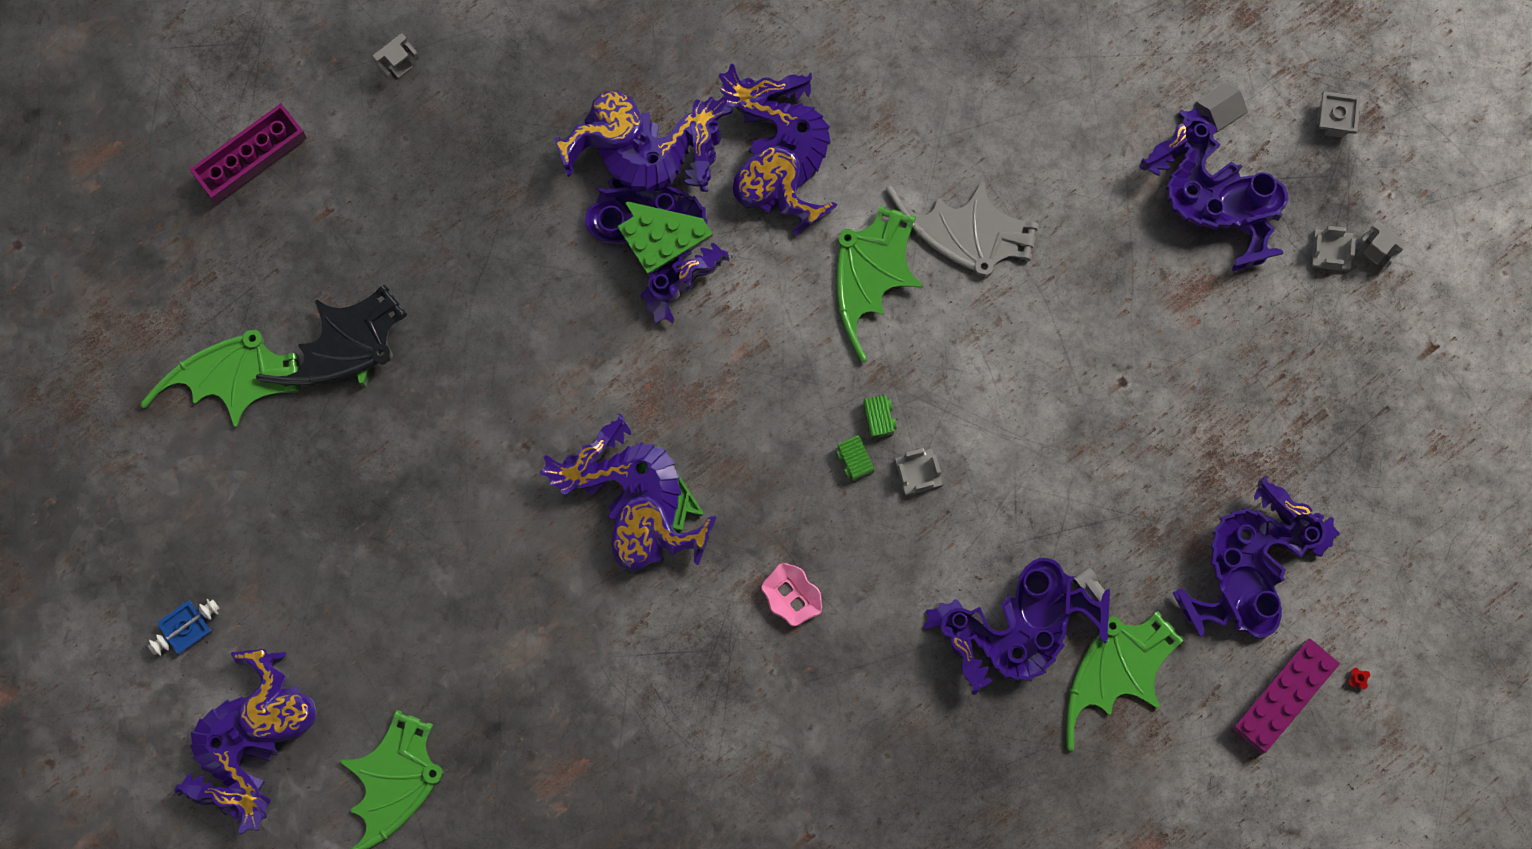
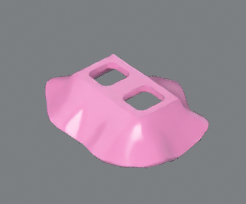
M787 563L779 564L761 585V590L768 600L771 612L785 619L790 626L801 625L822 612V599L819 589L808 582L805 572L797 566ZM787 582L793 588V591L784 597L778 591V588ZM797 597H800L805 603V606L799 611H795L790 605Z

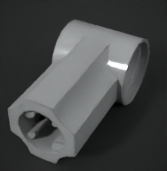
M1087 567L1074 577L1073 582L1078 589L1082 587L1092 600L1098 603L1101 602L1105 590L1099 584V580L1093 570Z

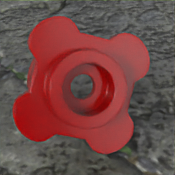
M1353 668L1349 685L1360 687L1362 690L1366 689L1370 672Z

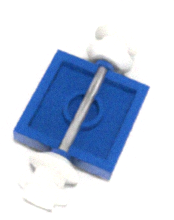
M206 599L207 604H199L200 611L198 612L190 600L186 601L157 622L165 636L157 634V640H149V649L154 655L158 653L161 656V650L165 649L168 651V643H171L179 655L184 653L212 633L203 618L212 620L211 615L213 613L219 614L217 610L220 608L216 602Z

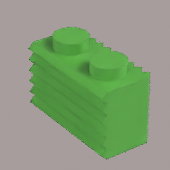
M886 395L863 399L871 439L894 435V429H897L895 418H891L890 411H893L891 399L887 400Z
M859 435L837 445L838 450H836L838 459L840 461L843 460L846 465L844 472L847 478L851 477L854 482L874 473L875 469Z

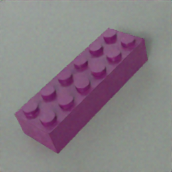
M280 103L189 170L213 202L217 204L299 145L307 137L290 113Z
M1307 639L1231 729L1261 755L1266 753L1340 663L1312 639Z

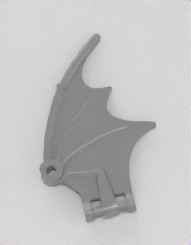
M984 182L980 183L974 196L962 208L953 209L947 206L940 198H937L934 209L927 215H919L907 209L901 203L894 189L891 186L886 187V192L897 210L903 212L906 216L912 215L916 217L912 228L916 236H919L928 245L955 263L974 270L977 276L988 278L993 272L994 265L1007 257H1017L1025 261L1031 260V249L1034 248L1035 232L1038 231L1039 224L1021 221L998 211L986 195ZM1023 227L1028 229V233H1022ZM1018 246L1024 247L1023 252L1017 251ZM981 266H986L987 269L983 270Z

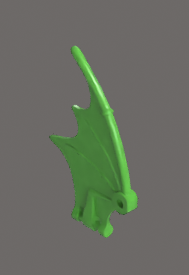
M881 205L872 225L858 232L852 229H844L838 238L841 245L837 261L838 313L841 315L850 342L859 360L863 363L867 362V356L857 337V323L861 315L867 312L883 315L882 296L884 292L891 288L904 286L923 287V284L912 275L906 262L907 243L916 217L912 215L906 216L903 212L894 209L892 211ZM883 216L889 218L888 223L881 221ZM901 222L907 224L906 229L899 227ZM846 238H851L850 241H845Z
M256 329L246 331L243 336L224 340L192 355L183 362L180 361L142 400L140 407L143 409L147 408L165 388L179 383L186 384L192 391L194 404H197L206 396H219L229 410L234 427H237L241 415L255 400L278 393L300 392L299 385L284 386V384L260 382L256 379L257 374L287 376L299 370L296 364L298 354L276 355L264 346V339L259 331ZM255 337L256 340L251 342V339ZM283 361H289V367H284Z
M1158 611L1145 623L1134 626L1122 624L1119 618L1111 616L1108 621L1107 643H1103L1100 640L1098 633L1090 644L1077 670L1072 688L1069 690L1066 726V746L1068 751H1073L1075 747L1074 727L1080 711L1088 705L1099 706L1108 715H1111L1116 698L1122 694H1131L1143 699L1156 708H1160L1154 689L1156 673L1167 656L1185 639L1174 631L1175 628L1168 621L1165 622L1161 618V614ZM1154 622L1160 626L1157 631L1151 626ZM1109 624H1114L1115 629L1111 630ZM1168 636L1174 641L1171 645L1165 641Z
M397 710L386 736L372 753L355 760H341L343 765L361 779L366 789L363 800L350 810L365 820L367 826L366 833L360 842L351 849H370L380 842L388 840V837L398 830L421 806L434 785L441 782L444 771L440 766L431 762L426 749V742L433 729V724H425L421 722V719L411 715L408 717L403 715V712ZM399 722L405 724L404 730L397 727ZM418 729L423 731L422 737L416 735ZM436 771V776L432 778L430 776L431 772Z

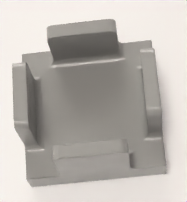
M401 33L376 52L373 58L379 71L391 81L393 77L388 69H391L398 78H401L413 69L410 62L406 59L408 54L410 53L416 61L419 59V56L407 41V38Z
M1323 91L1317 113L1316 125H1319L1318 129L1326 130L1325 135L1344 137L1346 133L1356 134L1358 131L1361 96Z
M1378 220L1357 244L1361 247L1367 239L1371 242L1363 254L1377 265L1386 255L1391 257L1385 264L1387 268L1407 245L1405 241Z
M1327 226L1325 230L1315 229L1311 267L1350 271L1351 260L1355 255L1356 239L1353 238V233H1346V228Z
M924 448L906 452L903 457L895 458L905 496L943 486L940 477L941 470L932 449L924 451Z

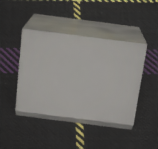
M1227 82L1196 101L1204 115L1209 117L1210 123L1217 127V132L1248 112L1241 90Z

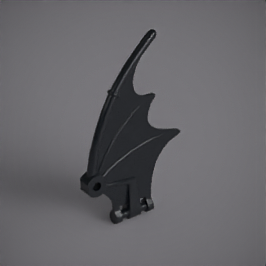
M387 285L380 286L371 296L349 307L335 308L316 300L315 303L322 322V332L316 341L298 345L304 355L303 366L297 372L287 376L257 374L256 379L260 382L314 386L315 384L328 383L358 374L376 364L385 365L393 357L391 349L387 346L390 328L394 323L404 319L407 313L404 309L400 308V303L395 296L389 293ZM383 296L384 300L380 303L377 298ZM394 311L395 315L391 318L389 313Z

